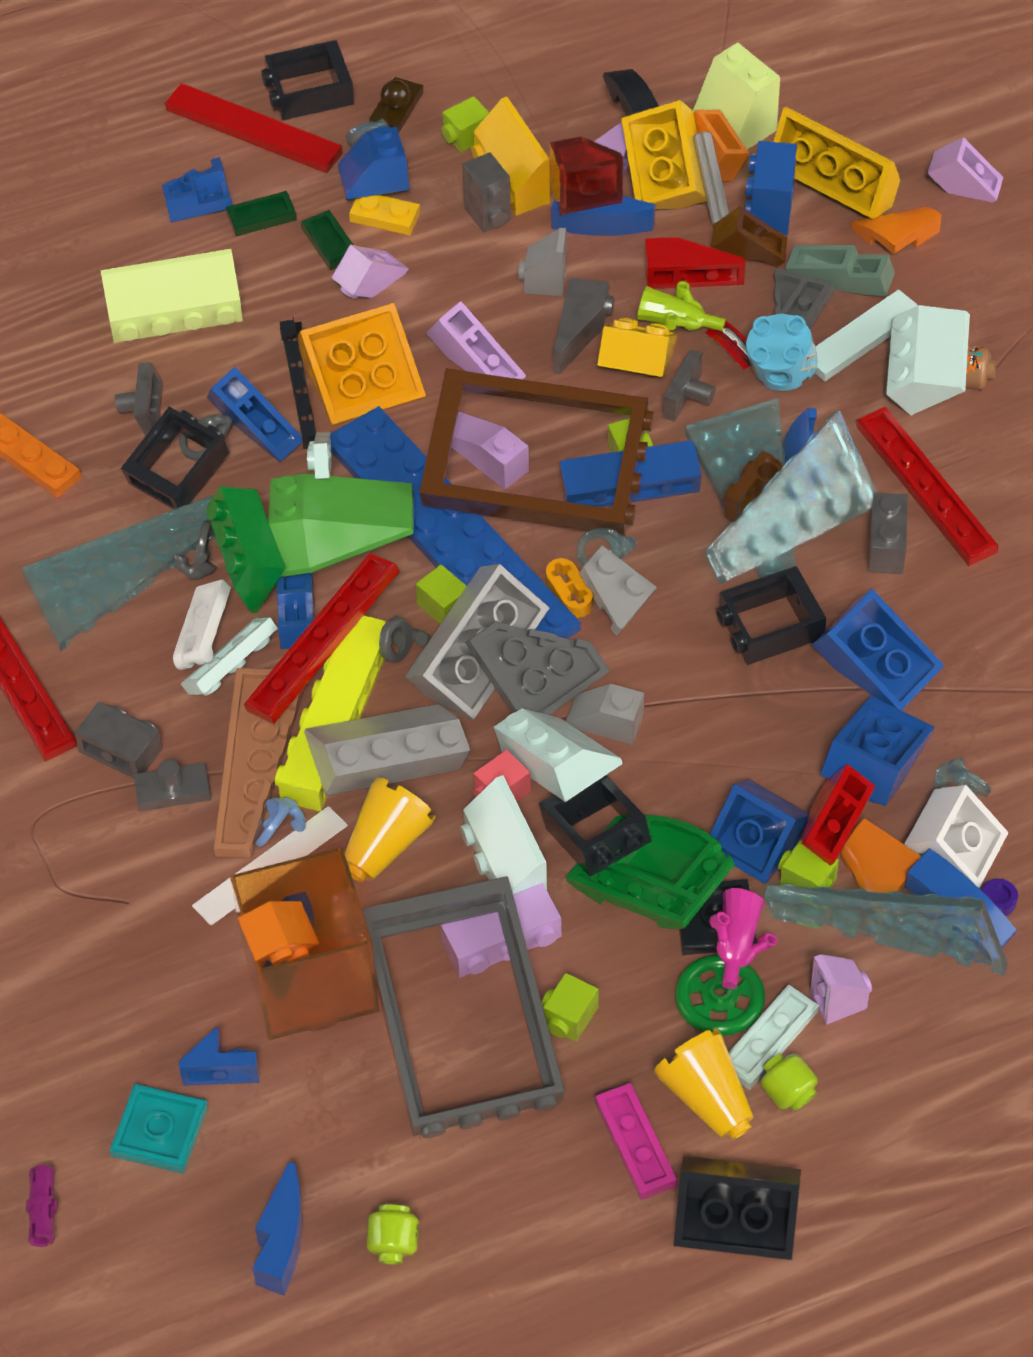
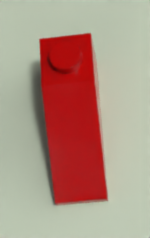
M679 237L645 238L646 284L650 288H677V284L680 281L687 282L689 287L744 285L745 258Z
M846 764L824 782L811 806L801 844L830 866L833 865L876 786L850 765Z

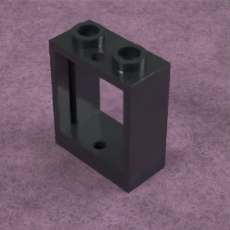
M337 40L265 55L266 69L261 70L265 88H271V91H269L272 109H278L282 121L354 105L353 83ZM329 70L333 83L284 94L280 84L281 80Z
M169 406L123 464L121 470L130 485L182 515L229 454V450L224 442L225 436L220 430L212 425L205 427L198 423V420L185 410L178 412ZM180 433L205 447L206 450L177 486L152 472L150 468L175 436Z
M797 566L720 592L719 607L716 608L718 621L722 627L728 628L734 651L737 654H742L747 665L813 643L825 631L826 616ZM786 597L800 623L751 639L738 613Z
M607 775L566 802L553 795L539 803L546 830L589 877L652 842L645 815ZM608 805H611L624 819L588 841H585L572 827Z

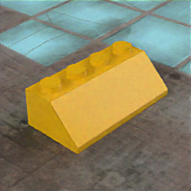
M788 107L783 108L773 142L797 144L796 180L871 219H875L892 208L901 181L893 161Z

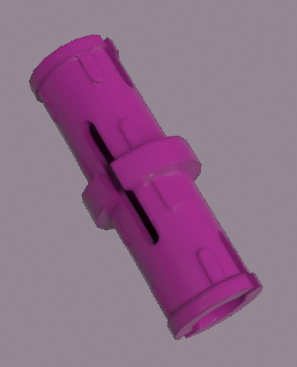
M43 1165L35 1166V1169L31 1168L29 1171L30 1194L29 1199L26 1201V1212L29 1214L28 1242L35 1247H46L48 1243L53 1244L54 1242L53 1219L57 1211V1200L53 1194L55 1172L53 1168Z

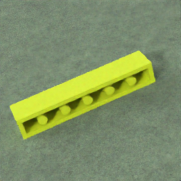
M363 615L325 661L323 667L324 675L321 680L317 679L312 689V703L309 708L305 707L302 711L299 722L300 731L297 737L292 736L290 739L285 766H279L275 776V786L279 787L280 798H291L300 807L319 812L322 811L328 796L325 795L304 731L307 728L361 718L385 660L380 653L379 640L382 627L386 621Z

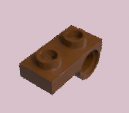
M762 450L754 461L749 460L742 471L741 478L736 484L731 483L725 491L723 501L726 502V518L737 523L755 499L762 502H772L780 497L784 468L778 459Z

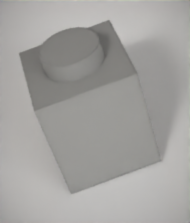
M566 228L555 230L527 248L526 261L520 260L518 279L524 280V294L563 296L567 273Z
M607 684L579 693L575 696L565 722L577 730L633 745L644 718V692Z

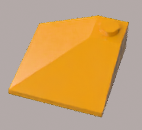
M395 303L300 331L298 335L300 352L331 426L359 418L378 406L382 410H386L426 397Z

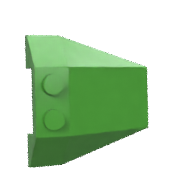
M314 474L286 475L271 479L268 524L285 566V570L280 577L312 573L414 534L413 484L336 476L315 479Z

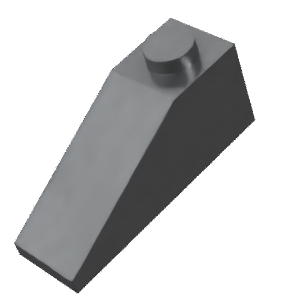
M570 277L553 351L554 373L561 374L604 328L606 315L612 316L614 296H609V282Z

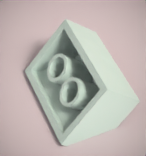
M918 305L892 318L886 394L908 414H916L965 392L970 314L967 311Z
M522 708L494 726L501 751L508 750L530 771L531 779L564 802L623 764L620 757L559 717Z
M504 776L496 777L463 809L464 824L460 826V832L466 846H473L476 852L474 854V861L480 875L486 874L489 880L508 876L513 894L543 883L547 890L546 860Z

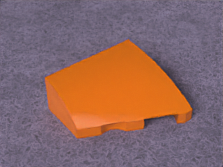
M920 207L880 215L875 219L855 220L851 222V229L870 245L878 241L891 253L896 254L910 243L918 247L940 232L942 214L929 207Z
M865 818L855 828L840 854V858L847 870L854 874L856 878L855 884L860 893L864 892L872 906V914L879 920L898 900L900 890L906 884L907 872L922 857Z

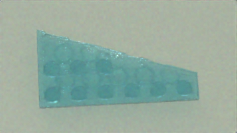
M779 398L685 426V435L688 441L694 442L698 460L724 511L726 502L723 501L725 491L731 483L736 484L741 478L742 471L749 460L754 461L763 450L773 455L783 465V483L780 497L772 502H762L755 499L737 523L730 520L759 578L796 566Z
M840 411L832 413L826 419V423L819 431L815 432L807 440L808 443L797 454L792 456L763 488V492L754 501L750 502L744 509V513L733 524H730L706 550V554L720 583L726 582L871 509L873 492L877 493Z
M213 495L22 567L23 575L60 651L69 646V640L81 631L86 633L92 629L97 619L107 612H115L154 582V577L163 570L167 569L170 571L174 568V554L184 556L190 550H196L202 523L205 520H209L206 508L209 501L214 497ZM211 527L209 541L215 537L213 527Z
M791 884L767 886L764 898L775 919L815 929L821 928L823 924L842 930V935L856 938L858 932L877 937L876 944L932 958L939 953H943L958 959L957 964L971 967L972 962L975 961L993 966V973L1005 975L1008 962L982 899L970 896L962 898L941 897L935 894H926L924 896L908 895L896 891L879 893L868 892L863 889L849 891L835 890L829 887L805 888Z

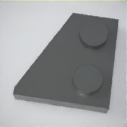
M776 269L774 272L776 285L775 315L801 316L804 318L808 328L811 329L834 293L833 282Z

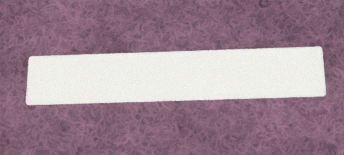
M329 806L305 823L306 828L304 831H293L194 903L192 907L210 925H213L346 828L347 824Z

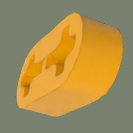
M565 558L554 559L546 566L547 587L576 618L587 616L593 607L592 591L587 588L579 574V570L572 561ZM561 573L562 576L567 575V582L565 583L560 575L555 576V574ZM573 593L578 601L583 600V603L578 604L576 600L571 601V594Z

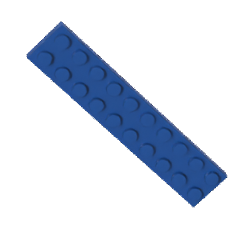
M380 406L330 434L331 453L354 478L413 484L414 534L407 537L436 568L439 565H443L467 586L481 566L500 564L549 607V610L535 630L557 634V636L569 638L581 631V622L481 515L422 506L419 492L427 457ZM445 477L444 484H451Z

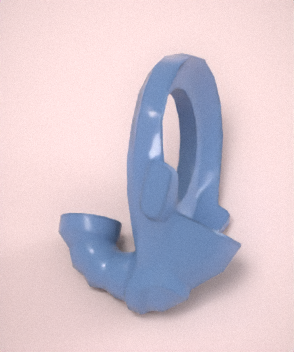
M273 797L267 800L266 806L270 817L263 823L264 829L255 844L263 847L287 814L294 818L290 823L292 828L298 832L304 831L306 828V818L295 800L287 797Z

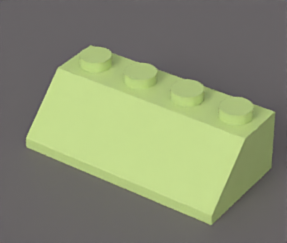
M231 249L101 270L114 343L243 321Z

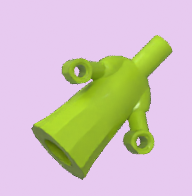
M678 282L675 294L677 297L648 286L645 287L638 309L637 320L664 324L668 330L684 327L686 330L693 331L706 327L723 332L726 319L705 314L701 304L693 299L687 282Z

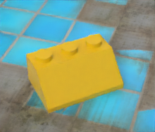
M501 98L474 130V145L471 146V152L474 159L491 152L510 176L511 210L517 216L550 203V159L509 98Z
M679 100L621 118L635 199L655 204V209H682L707 201L693 136L697 134L692 109Z

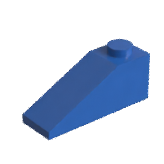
M236 367L232 368L210 389L207 396L209 401L223 415L230 416L234 426L279 463L302 443V436Z

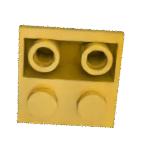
M619 317V320L614 319L613 323L605 325L603 328L597 366L663 377L668 373L678 333L670 332L664 324L651 323V325H646V327L638 326V320L622 317Z

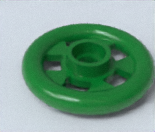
M719 955L706 956L688 965L678 978L675 987V1002L683 1019L702 1033L708 1030L713 1033L715 1029H718L722 1036L740 1033L754 1024L764 1008L765 989L760 976L750 965L740 968L739 976L744 981L736 989H726L722 986L725 964ZM712 971L716 977L703 983L699 976L705 972ZM721 989L727 994L717 996L714 994V991ZM700 992L703 1005L693 1006L690 994ZM739 996L750 999L746 1010L735 1007ZM710 1012H726L727 1020H711Z

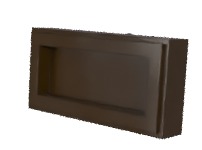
M398 77L388 81L382 87L381 100L369 118L370 126L374 128L380 126L397 127L398 133H400L424 93L423 85Z

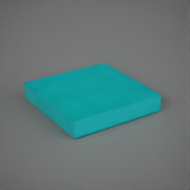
M134 1084L109 1150L111 1157L185 1174L208 1109L207 1100Z

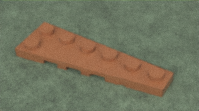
M236 668L214 841L215 857H252L256 845L255 842L257 841L267 810L266 802L271 797L275 776L281 765L305 687L274 724L247 712L244 703L272 669Z

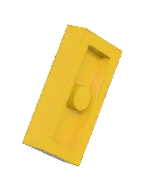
M382 195L356 198L349 212L350 222L410 236L420 215V204Z

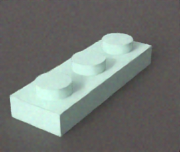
M317 432L314 441H310L308 445V470H315V479L329 478L332 467L330 432Z
M270 617L253 619L213 655V660L210 663L201 665L181 683L182 687L188 695L203 694L207 696L221 686L220 680L227 673L236 672V668H241L246 663L244 659L252 651H259L270 642L269 636L278 629Z

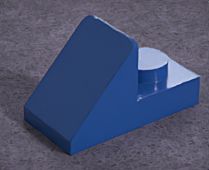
M219 1027L214 1028L179 1061L183 1086L259 1083V1064L256 1051L233 1049L222 1053Z

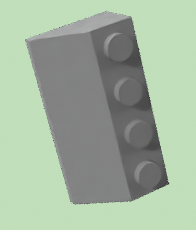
M500 564L481 566L404 678L429 699L470 720H474L495 687L465 642L496 621L522 629H536L549 610V607Z
M439 704L312 727L304 731L326 796L369 788L377 777L389 780L387 784L457 771L460 770L471 751L459 718Z

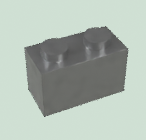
M486 153L462 164L464 209L482 232L500 227L504 223L511 221L510 176L492 153Z
M873 492L868 572L903 574L907 542L908 494Z
M99 701L75 731L80 753L134 778V774L146 772L162 751L159 730L152 723L146 720L139 721L127 715L121 708L117 706L110 707Z

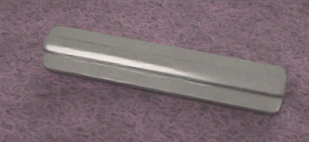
M706 131L695 134L693 140L711 222L714 225L729 214L712 134Z

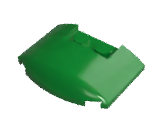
M644 814L652 842L590 877L578 863L566 876V880L570 885L599 904L606 901L657 921L659 928L683 929L735 864L730 855L726 856L720 842L700 828L677 819ZM616 816L611 821V823L606 827L605 830L620 823L624 819L621 816Z

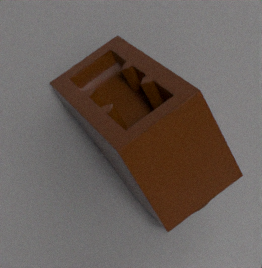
M738 206L713 225L711 248L745 258V260L766 262L777 268L786 261L787 237L741 206Z

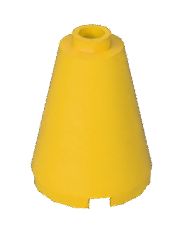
M377 777L370 785L342 859L346 866L345 873L361 883L365 879L373 881L421 836L436 819L435 815L428 816L431 811L430 807L400 785L396 790L386 787L389 780Z
M715 1029L713 1033L708 1030L697 1035L674 1050L676 1055L673 1057V1062L669 1064L666 1058H664L656 1066L654 1073L657 1078L721 1138L730 1136L732 1140H735L751 1129L748 1122L754 1116L724 1039L718 1029Z

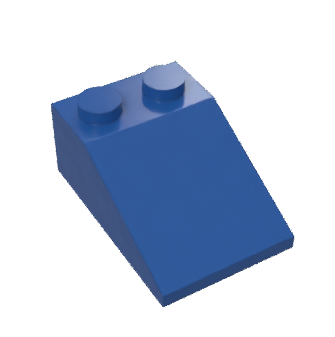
M873 589L855 599L811 644L836 671L875 698L901 711L945 666Z
M870 696L834 738L820 775L829 779L848 764L876 786L868 801L886 806L899 790L933 733L935 726Z

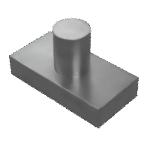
M689 350L663 396V418L675 422L688 398L707 405L711 404L716 386L699 381L702 375V353Z
M151 361L138 364L136 391L115 395V405L118 413L134 411L133 416L145 436L160 418L163 381Z
M167 759L159 764L156 771L134 774L139 812L211 800L205 763L179 767L175 760Z

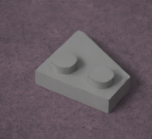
M601 546L579 573L587 588L593 592V599L599 609H605L613 623L610 628L616 636L626 627L657 588L604 546Z

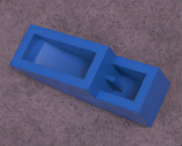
M594 188L591 197L560 189L551 206V229L566 228L568 233L592 236H617L653 231L655 227V204Z
M312 573L280 577L277 581L280 649L291 648L315 619Z
M931 848L907 872L905 888L935 908L934 917L992 958L1016 934L1015 927L998 907L969 878Z
M288 1162L255 1228L258 1246L263 1248L252 1268L257 1286L285 1296L295 1271L303 1228L302 1199L296 1164Z

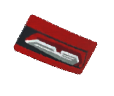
M725 321L723 332L709 329L705 332L736 361L741 369L745 370L751 366L747 355V338L731 324Z

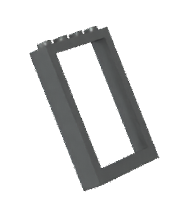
M508 876L360 909L361 925L413 1136L422 1134L423 1138H432L444 1134L446 1128L460 1125V1129H471L483 1124L482 1120L497 1117L498 1120H509L519 1116L522 1110L535 1108L537 1112L547 1111L557 1107V1102L563 1101L564 1087ZM498 912L543 1088L424 1116L381 939Z

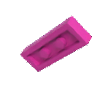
M631 1083L596 1095L595 1104L640 1199L643 1200L677 1187V1178Z

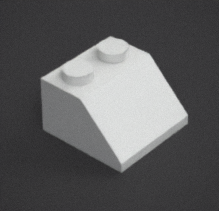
M967 785L934 789L904 845L921 856L931 848L979 888L1008 832Z

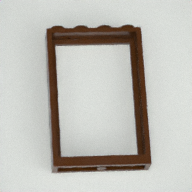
M446 368L419 492L422 506L625 537L627 525L633 526L636 505H632L631 502L633 493L639 494L642 474L637 473L639 462L645 463L648 442H643L645 431L651 432L654 411H649L648 398ZM463 391L630 415L613 509L444 484Z

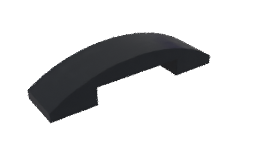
M633 69L604 72L603 78L613 102L621 101L627 116L659 107L648 85Z

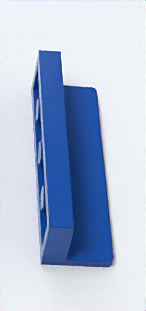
M693 441L648 447L645 463L639 462L637 473L642 474L639 494L633 493L632 502L700 492L702 474ZM624 451L561 460L560 469L564 483V502L597 507L612 506L614 504Z

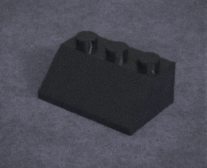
M684 1156L680 1175L674 1246L792 1260L801 1169Z

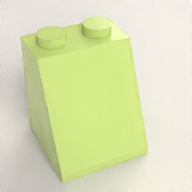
M737 42L713 58L693 112L696 109L721 110L748 150L757 144L758 141H762L777 131L780 76Z

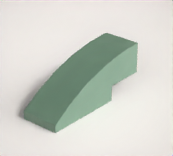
M794 245L785 268L789 272L833 282L834 290L871 296H887L895 274L889 254H858L855 245Z

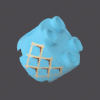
M777 314L768 317L761 316L754 321L753 328L749 332L746 341V348L756 378L763 382V385L770 390L783 392L802 386L803 380L807 377L810 379L814 375L818 364L816 347L804 318L798 315Z

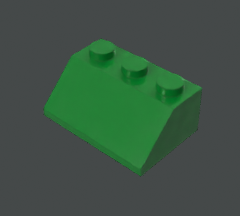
M220 486L207 505V517L212 524L216 543L220 547L226 571L230 575L234 589L250 613H257L284 572L285 566L257 490Z

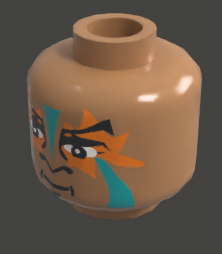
M968 345L965 388L982 390L986 386L988 379L994 380L997 360L991 359V353L988 348Z

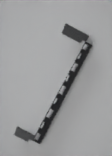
M293 318V320L280 321L281 340L284 342L302 434L303 449H308L309 442L315 439L316 428L298 343V335L302 331V322H294ZM297 361H301L302 367H298ZM291 363H296V366L292 367ZM303 387H306L307 393L305 394L303 392ZM298 389H300V390L302 391V392L299 393V394L296 393V390H298ZM308 414H312V420L310 421ZM306 416L307 419L302 420L301 417Z

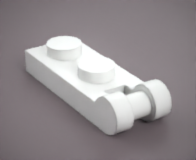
M223 579L198 586L195 589L173 654V662L179 670L192 668L194 663L203 665L213 660L211 646L217 634V628L231 589Z

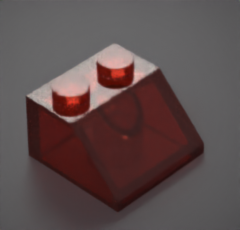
M582 136L550 142L551 189L560 215L623 203L622 153Z

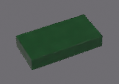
M287 191L226 207L227 216L236 237L297 221L296 212Z
M327 210L301 221V229L329 270L336 269L349 246L354 244L331 211Z

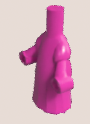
M730 888L722 893L723 911L712 915L709 921L710 925L717 931L719 942H717L716 950L725 964L722 986L726 989H736L740 968L752 963L760 952L775 946L777 938L768 932L757 939V943L753 944L765 901L754 892L741 888Z

